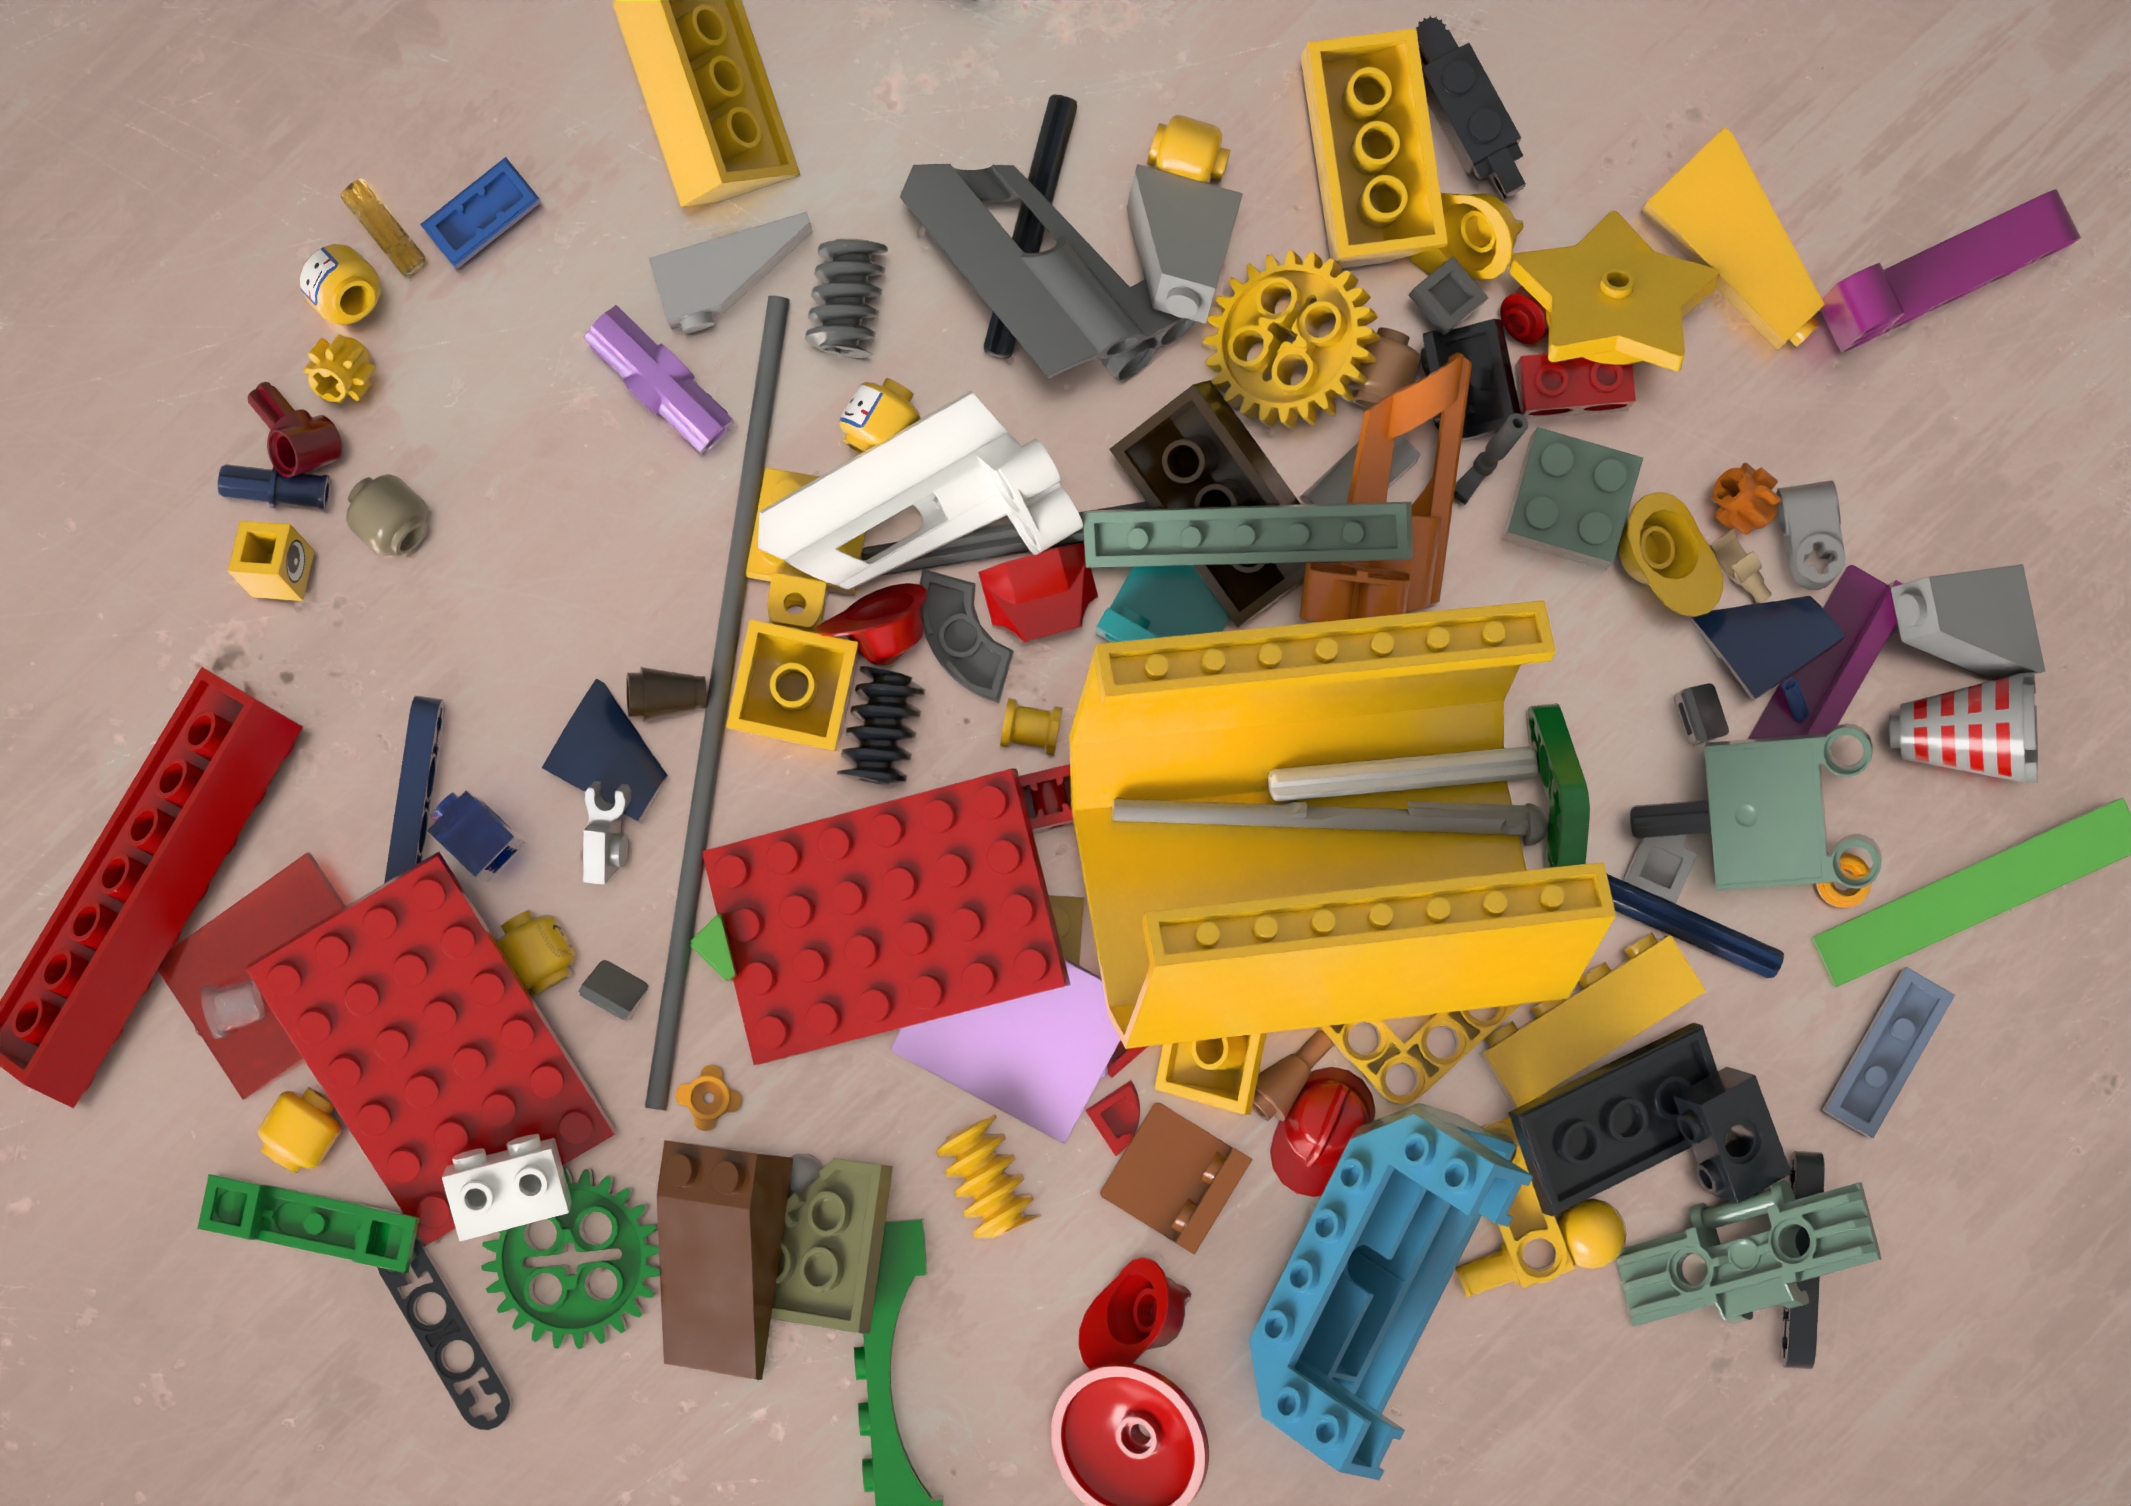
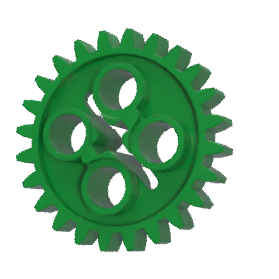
M565 1168L563 1170L572 1203L569 1213L548 1218L554 1224L557 1231L554 1244L548 1249L535 1247L528 1236L531 1223L498 1231L500 1233L499 1240H489L482 1244V1247L496 1253V1260L481 1265L483 1271L496 1272L498 1274L499 1280L488 1286L486 1291L487 1293L504 1292L506 1299L499 1305L497 1312L503 1313L513 1308L518 1312L512 1326L514 1330L530 1322L534 1324L532 1341H539L547 1331L552 1332L553 1346L559 1349L563 1345L567 1334H572L577 1349H582L585 1347L588 1332H592L595 1339L600 1344L607 1342L606 1325L610 1324L621 1334L627 1331L626 1322L622 1315L627 1312L632 1316L642 1317L644 1312L635 1300L638 1296L644 1298L655 1297L656 1292L644 1282L646 1277L660 1276L661 1273L660 1268L648 1264L650 1256L659 1254V1246L647 1244L646 1240L647 1236L658 1229V1225L647 1224L641 1226L638 1219L645 1213L648 1206L642 1204L630 1209L626 1204L633 1191L630 1187L623 1189L617 1195L611 1193L613 1176L607 1175L597 1187L593 1185L591 1169H584L578 1183H573L568 1168ZM592 1212L605 1214L612 1224V1233L609 1239L602 1244L593 1243L584 1234V1221ZM568 1243H574L576 1252L580 1253L606 1249H619L622 1252L620 1259L582 1263L577 1266V1274H571L570 1266L566 1264L526 1268L523 1264L524 1259L527 1257L551 1256L565 1253L569 1248ZM596 1268H607L616 1276L617 1290L608 1299H600L590 1291L588 1285L589 1277ZM542 1273L554 1275L561 1283V1296L552 1305L540 1302L535 1297L533 1291L534 1282Z

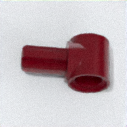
M269 382L258 384L256 389L248 394V403L270 429L267 439L268 455L272 465L280 475L287 478L336 462L340 458L342 450L340 435L329 418L324 415L312 417L304 409L294 410L277 388Z

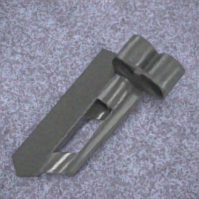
M951 164L913 165L900 198L1048 378L1098 357L1117 381H1124L1145 367L1159 346L1163 347L1175 342L1195 323L1194 320L1180 318L1173 314L1153 309L1146 279L1130 287L1014 165L992 164L989 168L978 170L956 169ZM1021 199L1056 240L1057 244L1053 248L1040 253L1023 252L982 202H1005Z

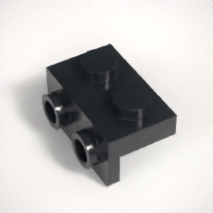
M1490 319L1456 328L1445 336L1435 330L1423 333L1425 347L1421 349L1420 357L1426 376L1448 363L1449 357L1457 352L1463 354L1472 363L1462 442L1495 434L1511 414H1521L1502 320ZM1441 413L1433 417L1435 426L1438 430L1440 426Z

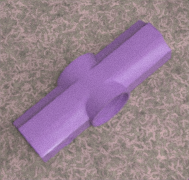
M617 305L601 315L583 337L589 346L624 378L623 384L654 415L661 414L700 454L712 447L734 422L728 415V412L693 380L695 378L693 373L662 343L657 345Z

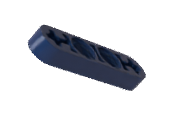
M416 695L411 704L384 883L422 862L443 725V699Z

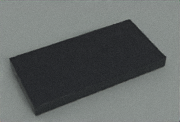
M1691 1023L1508 1112L1528 1172L1533 1175L1531 1181L1543 1214L1552 1217L1692 1147L1678 1127L1677 1118L1680 1113L1673 1096L1718 1072L1703 1025Z

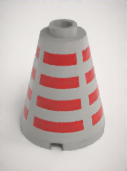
M2035 672L2020 673L1902 703L1900 705V715H1890V747L1901 748L1902 759L2023 783H2038L2037 706L2035 705L2034 697L2036 693Z

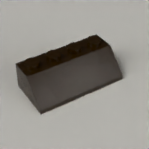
M1212 380L1190 386L1109 449L1152 509L1301 505L1231 406L1223 399L1224 397L1218 388L1213 385ZM1306 562L1193 565V567L1234 624L1240 627L1304 583Z

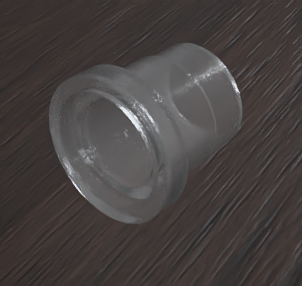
M252 979L219 988L214 983L201 988V1002L204 1015L212 1035L217 1040L229 1037L231 1030L265 1019L262 995Z

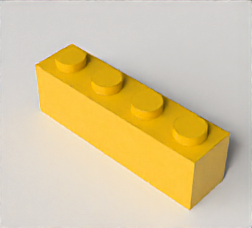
M1652 932L1624 949L1629 959L1615 968L1610 969L1605 961L1582 975L1579 982L1583 988L1570 995L1568 999L1539 1002L1531 1008L1536 1016L1534 1019L1519 1028L1511 1020L1485 1038L1489 1047L1478 1054L1513 1109L1537 1099L1706 992V989L1671 935L1657 940Z

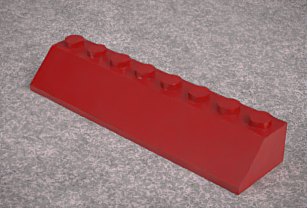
M203 667L200 668L0 1000L1 1068L23 1085L74 1109L82 1094L91 1086L95 1072L109 1049L120 1038L124 1024L139 999L150 988L152 978L166 954L177 943L181 929L196 904L206 895L211 879L225 856L234 848L238 834L253 809L263 800L267 786L282 761L293 750L295 740L303 726Z

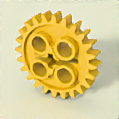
M1288 250L1284 265H1281L1273 255L1268 254L1266 255V270L1262 272L1249 263L1246 265L1249 280L1245 284L1232 277L1229 279V283L1235 292L1232 298L1217 296L1215 298L1218 304L1225 309L1222 316L1213 315L1207 318V322L1218 329L1217 334L1203 338V343L1211 350L1217 351L1216 354L1205 360L1206 366L1214 372H1219L1211 382L1221 391L1228 390L1223 398L1234 408L1241 405L1240 412L1250 420H1253L1259 414V420L1268 427H1273L1279 417L1281 423L1289 429H1294L1298 414L1310 425H1315L1317 419L1316 409L1320 407L1330 415H1336L1333 399L1339 395L1343 399L1352 402L1354 397L1347 387L1349 383L1354 381L1366 384L1368 381L1358 370L1360 363H1376L1377 358L1365 349V345L1380 340V336L1373 329L1365 327L1378 318L1374 310L1370 307H1364L1371 296L1362 287L1355 288L1359 280L1347 270L1341 273L1342 267L1331 258L1323 264L1322 259L1312 251L1308 253L1304 262H1302L1301 257L1293 250ZM1287 294H1291L1289 306L1281 313L1275 314V306L1279 299ZM1316 297L1317 301L1310 304V300ZM1336 318V324L1331 333L1319 338L1320 326L1326 320ZM1290 335L1296 337V340L1292 344L1290 342H1286V339ZM1263 341L1264 347L1261 354L1254 360L1247 361L1249 349L1257 342ZM1303 365H1308L1306 377L1300 383L1291 385V377L1294 371ZM1272 374V379L1265 381V377Z

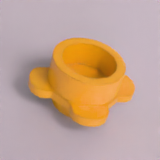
M716 1065L703 1067L698 1078L690 1084H681L676 1090L677 1102L680 1105L687 1106L688 1110L695 1117V1126L703 1131L714 1129L717 1119L727 1112H736L742 1103L741 1094L729 1088L723 1080L722 1069ZM707 1092L714 1095V1100L711 1103H706L703 1099L704 1094Z

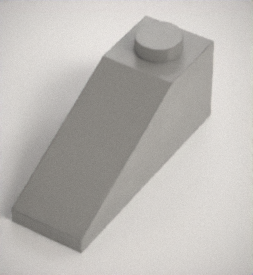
M803 212L649 258L665 315L671 329L682 327L683 333H691L714 325L713 317L725 314L813 232L808 213Z

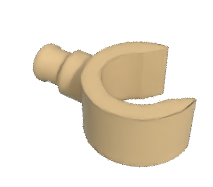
M1731 529L1710 545L1724 572L1736 584H1741L1746 592L1750 591L1756 603H1762L1772 595L1771 591L1763 583L1765 579L1759 572L1762 569L1759 558L1754 550L1748 554L1744 551L1734 529Z

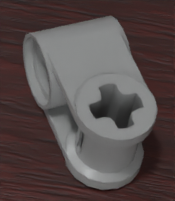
M1834 481L1777 488L1776 494L1781 498L1778 517L1782 533L1785 536L1790 572L1793 579L1799 586L1808 590H1820L1828 587L1841 573L1845 565V551L1840 528V506ZM1813 550H1817L1820 559H1829L1830 563L1822 571V574H1818L1815 565H1806L1805 563Z

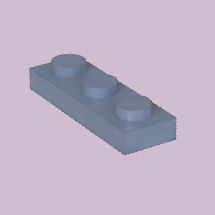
M1903 968L1822 1111L1864 1136L1873 1139L1955 995L1910 968Z

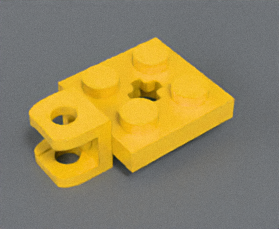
M765 467L746 576L747 578L771 581L767 600L769 623L817 633V626L823 623L828 591L855 596L856 588L847 590L838 585L820 580L793 567L785 560L758 548L759 511L820 477ZM866 532L836 549L861 559ZM793 606H799L804 609L798 614H792L787 611Z

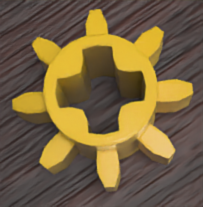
M338 334L330 344L321 337L308 353L311 360L303 371L309 375L310 387L320 398L341 404L350 395L353 399L359 401L372 385L369 378L376 370V366L370 364V354L367 348L358 340Z

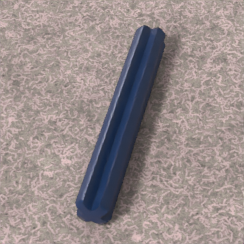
M1607 874L1615 911L1766 978H1774L1778 974L1784 960V953L1781 950Z

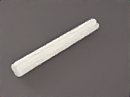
M1526 746L1273 769L1269 772L1268 789L1270 797L1280 802L1529 779L1537 774V756L1532 748Z

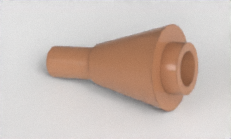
M1317 1031L1295 1054L1288 1055L1260 1072L1252 1109L1267 1121L1273 1116L1284 1121L1309 1078L1311 1069L1334 1046L1332 1041L1324 1033Z

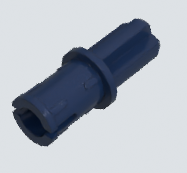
M225 464L219 471L217 485L218 493L223 497L268 502L270 508H276L278 503L317 507L325 510L329 499L330 476L301 473L287 478L280 475L274 466L271 470Z

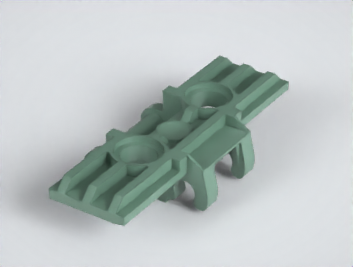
M1786 1180L1775 1182L1772 1184L1771 1190L1756 1193L1738 1204L1728 1201L1710 1207L1705 1203L1693 1205L1690 1208L1693 1228L1626 1247L1616 1259L1633 1326H1639L1712 1305L1717 1306L1724 1320L1732 1324L1751 1320L1753 1318V1311L1779 1304L1789 1309L1808 1304V1294L1805 1290L1800 1291L1796 1284L1797 1282L1882 1260L1862 1182L1795 1200L1792 1188ZM1769 1214L1772 1226L1770 1231L1723 1244L1720 1243L1716 1228ZM1804 1227L1810 1237V1246L1807 1252L1800 1257L1799 1251L1796 1248L1795 1237L1798 1230ZM1692 1253L1701 1255L1708 1267L1706 1278L1696 1286L1690 1284L1685 1279L1682 1271L1684 1260Z

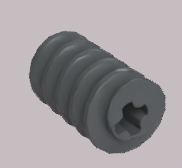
M836 239L819 245L817 254L827 263L817 265L814 275L825 284L815 286L812 289L811 297L822 305L811 308L808 313L809 320L820 326L807 330L805 340L809 344L824 352L838 356L867 358L873 355V353L859 347L858 344L860 340L872 339L876 335L875 331L861 325L862 319L873 318L879 315V310L865 304V298L882 294V289L869 283L868 277L885 273L884 267L871 261V255L887 253L888 247L886 245L863 239Z

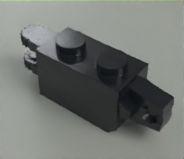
M1431 16L1428 19L1423 18L1422 22L1419 21L1416 31L1421 64L1423 66L1422 72L1427 103L1465 171L1468 174L1474 171L1479 180L1489 175L1504 200L1523 190L1526 184L1514 162L1523 157V153L1518 145L1521 136L1471 44L1467 43L1458 47L1450 30L1445 29L1446 24L1442 23V19L1438 20L1437 16L1435 18H1431Z

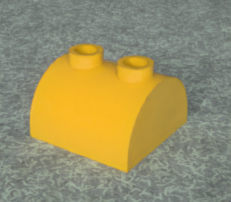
M750 619L726 728L836 751L852 691L858 658V642L822 636L813 632Z

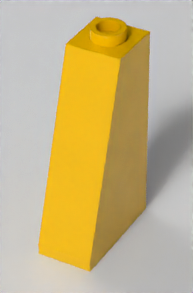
M1724 127L1646 202L1640 212L1688 261L1718 269L1719 276L1716 289L1777 351L1788 340L1798 347L1820 325L1813 316L1825 304L1734 135Z

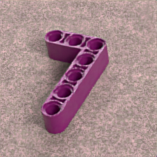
M2054 189L1886 269H1883L1881 263H1877L1850 275L1835 284L1822 298L1825 305L1820 311L1840 352L1843 353L2075 243L2081 239V236L2058 190Z

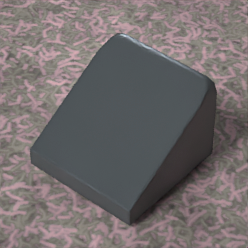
M1707 683L1689 687L1675 694L1676 697L1674 699L1689 744L1695 746L1726 736L1729 733V727L1713 684Z
M603 960L599 962L584 981L578 992L580 993L579 996L627 1021L628 1019L631 1020L648 991L649 985L617 965Z

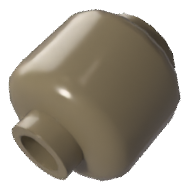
M386 474L374 480L371 477L364 478L354 486L348 496V501L351 503L346 515L348 527L375 553L382 556L393 554L405 555L424 539L429 527L426 522L428 516L427 505L399 477Z

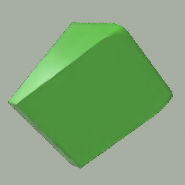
M718 913L690 941L692 943L690 946L725 981L733 982L737 973L723 916Z

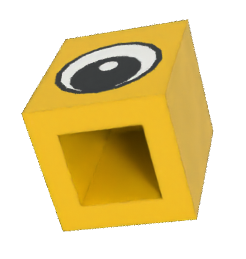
M239 521L228 572L252 597L303 601L315 550L291 524Z

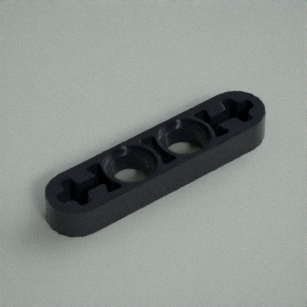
M1793 1151L1790 1160L1792 1174L1789 1175V1185L1792 1188L1795 1200L1824 1192L1825 1167L1822 1152ZM1804 1227L1798 1230L1795 1237V1244L1800 1257L1807 1252L1810 1246V1237ZM1820 1276L1796 1283L1800 1291L1805 1290L1809 1297L1808 1304L1792 1309L1783 1306L1781 1361L1784 1368L1812 1369L1814 1366L1817 1346Z
M416 1238L413 1250L416 1252L417 1258L411 1262V1268L418 1279L422 1278L428 1271L433 1279L432 1283L416 1287L406 1297L401 1289V1286L411 1284L406 1273L393 1272L392 1270L377 1267L379 1274L462 1417L470 1426L478 1430L496 1428L508 1419L512 1411L513 1399L510 1390L428 1249ZM434 1292L445 1301V1316L437 1324H426L416 1314V1302L424 1293ZM462 1340L472 1347L474 1361L467 1371L454 1372L445 1365L443 1354L446 1346L451 1341ZM482 1367L487 1372L489 1378L478 1381L479 1385L487 1396L497 1393L501 1400L495 1406V1412L498 1416L492 1420L486 1413L478 1416L474 1413L472 1406L477 1404L479 1400L472 1386L468 1387L463 1393L457 1386V1382L472 1378Z

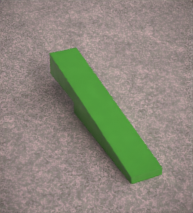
M2124 798L2110 801L1811 937L1834 987L1845 984L2130 856L2131 813Z

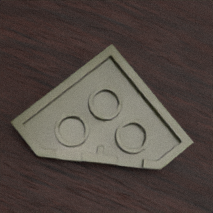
M833 1158L818 1172L820 1176L803 1192L794 1193L787 1199L771 1319L853 1333L870 1334L893 1166Z

